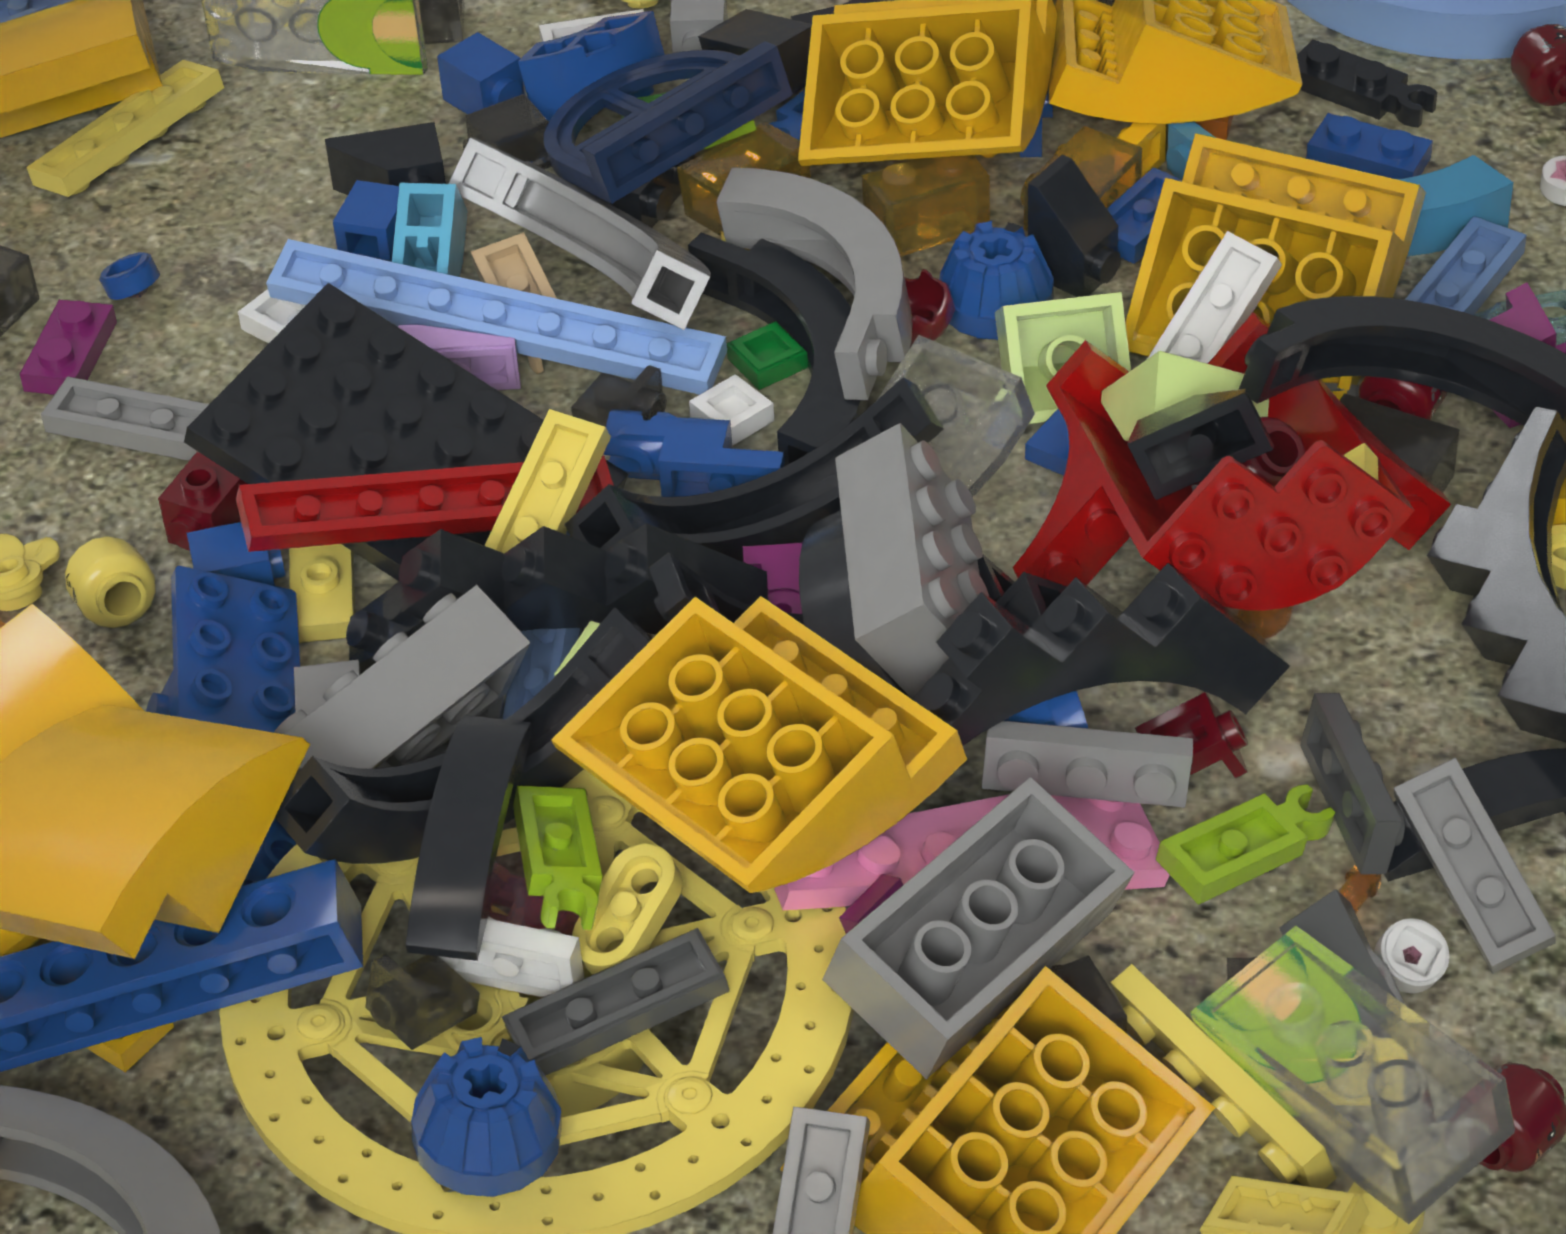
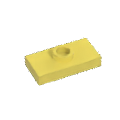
M342 544L289 548V589L295 591L297 598L299 643L346 638L350 617L355 614L354 552Z
M1231 1176L1201 1226L1200 1231L1201 1234H1358L1369 1211L1361 1194Z

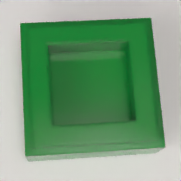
M776 321L727 343V359L758 390L808 368L807 352Z

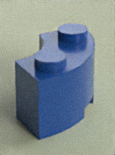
M646 11L604 17L596 24L577 33L536 43L518 61L534 122L550 121L552 116L566 101L598 79L631 64L665 55L654 12ZM653 85L629 95L636 98L649 96L654 92Z

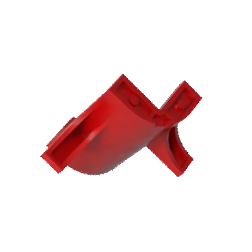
M1253 312L1208 364L1245 374L1248 367L1245 365L1246 354L1251 345L1260 336L1267 334L1270 324ZM1085 340L1046 385L1067 425L1069 434L1068 461L1058 495L1045 522L1032 543L1012 568L1017 578L1023 572L1068 586L1077 577L1088 585L1131 537L1138 552L1145 561L1160 571L1167 563L1171 564L1222 606L1248 611L1282 609L1313 600L1331 590L1337 589L1369 562L1390 538L1407 550H1410L1452 504L1440 490L1414 471L1372 434L1339 401L1321 379L1301 384L1269 398L1268 417L1278 418L1290 425L1301 437L1307 450L1275 487L1233 457L1226 456L1220 460L1202 481L1195 483L1200 484L1193 492L1190 485L1155 500L1127 445L1128 441L1123 439L1101 403L1102 391L1129 371ZM1365 443L1378 457V480L1346 458L1344 454Z

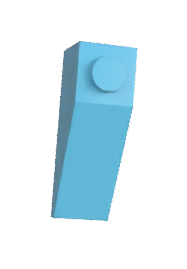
M399 184L392 262L460 277L463 265L468 210L456 184Z

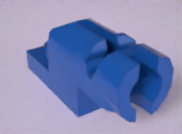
M612 409L608 415L606 429L611 439L604 451V455H609V462L628 473V478L660 480L661 497L711 493L758 479L784 467V452L733 449L731 420L681 418L668 412H657L656 416L646 421L643 419L642 411Z

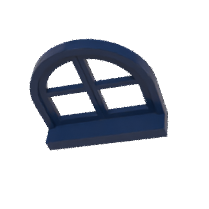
M766 41L740 56L718 50H691L665 54L616 70L591 83L572 96L556 111L547 124L543 138L544 147L552 168L559 177L612 204L791 97L793 93L777 46ZM689 79L650 103L629 95L652 85ZM603 108L624 116L623 119L575 146L580 130Z

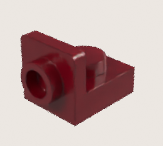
M1206 692L1135 727L1136 733L1193 738V758L1190 776L1220 760L1224 762L1235 778L1248 773L1239 750L1248 745V740L1238 719L1231 710L1221 714Z

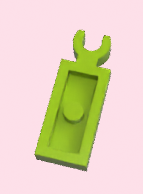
M1298 785L1290 789L1284 803L1278 806L1264 793L1160 841L1155 860L1199 905L1302 856L1307 840H1319L1329 833L1336 812L1331 807L1323 809L1318 813L1305 811L1308 808L1313 792L1309 785Z
M517 786L513 810L528 896H544L540 914L541 922L546 928L555 929L558 912L571 911L581 918L583 930H592L598 906L602 872L586 790L581 788Z

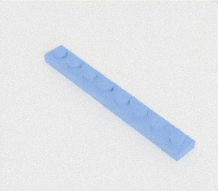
M291 239L287 240L266 282L271 298L307 305L327 283H330L396 326L425 325L515 338L518 354L699 395L713 387L727 353L726 336L691 328L683 330L673 324Z

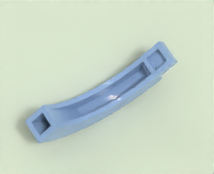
M1287 0L1308 17L1345 36L1374 46L1426 57L1482 60L1511 58L1519 39L1530 29L1545 24H1560L1566 27V0Z

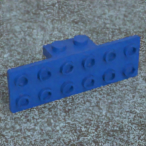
M177 566L171 576L173 671L161 694L153 693L151 695L146 712L274 733L284 720L296 712L294 667H300L295 591L194 568ZM275 818L242 886L266 879L279 861L297 844Z

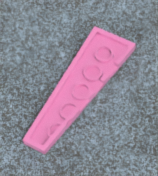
M1008 795L909 813L867 845L833 865L800 880L775 887L774 889L783 910L848 907L882 874L899 877L904 885ZM1051 795L1135 872L1125 890L1165 887L1169 874L1155 860L1160 842L1140 803Z

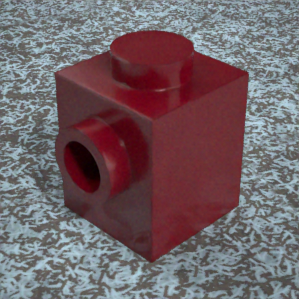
M196 452L158 498L168 543L190 551L187 537L188 532L241 522L236 496L239 485L247 483L203 454Z

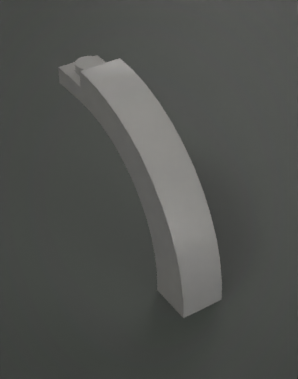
M470 137L450 179L449 184H456L462 197L570 252L624 288L633 299L632 305L685 330L711 276V272L694 255L663 234L529 161L524 162L475 137Z
M732 167L716 201L726 242L740 248L751 249L761 238L790 251L801 259L814 263L830 272L851 291L854 296L853 304L834 354L844 399L868 400L877 376L884 375L887 362H906L911 345L913 325L901 257L894 239L885 225L870 209L852 196L830 185L786 172Z
M0 1085L1 1180L30 1185L58 1194L100 1217L118 1234H220V1229L210 1204L195 1180L169 1152L152 1138L123 1120L92 1106L58 1095Z

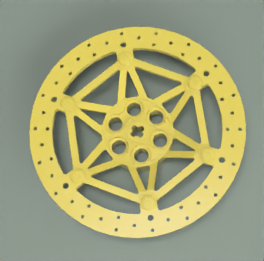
M585 769L562 787L586 790L602 878L615 859V854L618 850H625L631 846L644 843L657 845L631 824L634 815L641 811ZM517 827L502 830L496 857L520 852ZM296 844L279 861L266 879L329 860L306 854ZM671 856L682 876V890L680 894L711 918L660 929L648 950L698 928L718 963L724 960L727 961L723 973L730 992L713 999L690 1063L682 1065L649 1028L546 1075V1077L553 1086L561 1107L562 1130L559 1146L654 1123H664L669 1120L682 1133L653 1149L626 1160L583 1172L540 1177L521 1190L494 1197L463 1195L456 1191L447 1192L451 1189L438 1184L420 1166L419 1162L397 1154L365 1136L345 1121L323 1098L310 1080L302 1064V1061L330 1053L333 1058L335 1057L411 1122L417 1093L363 1048L360 1043L442 1056L445 1052L451 1057L457 1054L461 1041L482 1037V1045L500 1046L502 1039L512 1042L502 1016L543 998L443 977L442 973H440L438 980L350 1000L394 902L398 899L403 900L410 911L419 857L381 864L337 862L349 883L361 873L366 874L376 882L361 914L363 967L332 976L319 1004L291 1009L292 988L220 1008L222 1045L235 1092L249 1121L267 1147L295 1176L322 1197L360 1218L402 1234H627L653 1226L686 1212L728 1189L761 1165L788 1139L793 1106L808 1109L814 1108L833 1077L846 1046L854 1010L822 980L841 938L846 935L839 919L846 911V908L783 910L774 888L760 891L766 900L765 903L741 908ZM537 896L529 911L525 914L511 917L491 904L488 916L497 921L536 929L546 928L540 918L544 896ZM558 912L554 930L572 936L573 928L579 916L573 913ZM616 940L610 943L605 952L616 949L623 940ZM778 951L784 952L787 956L786 991L776 1027L768 1045L749 1074L732 1093H722L710 1083L755 956ZM434 956L437 964L440 967L439 956ZM583 965L584 979L594 975ZM432 1010L436 1015L438 1031L431 1032L379 1023L377 1021ZM643 1063H645L657 1077L638 1073ZM620 1092L644 1098L592 1110L608 1102Z

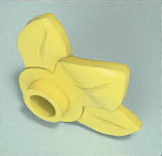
M0 534L1 611H13L24 608L41 596L42 587L40 583L43 580V571L60 557L61 550L53 538L44 537L23 545L13 535Z

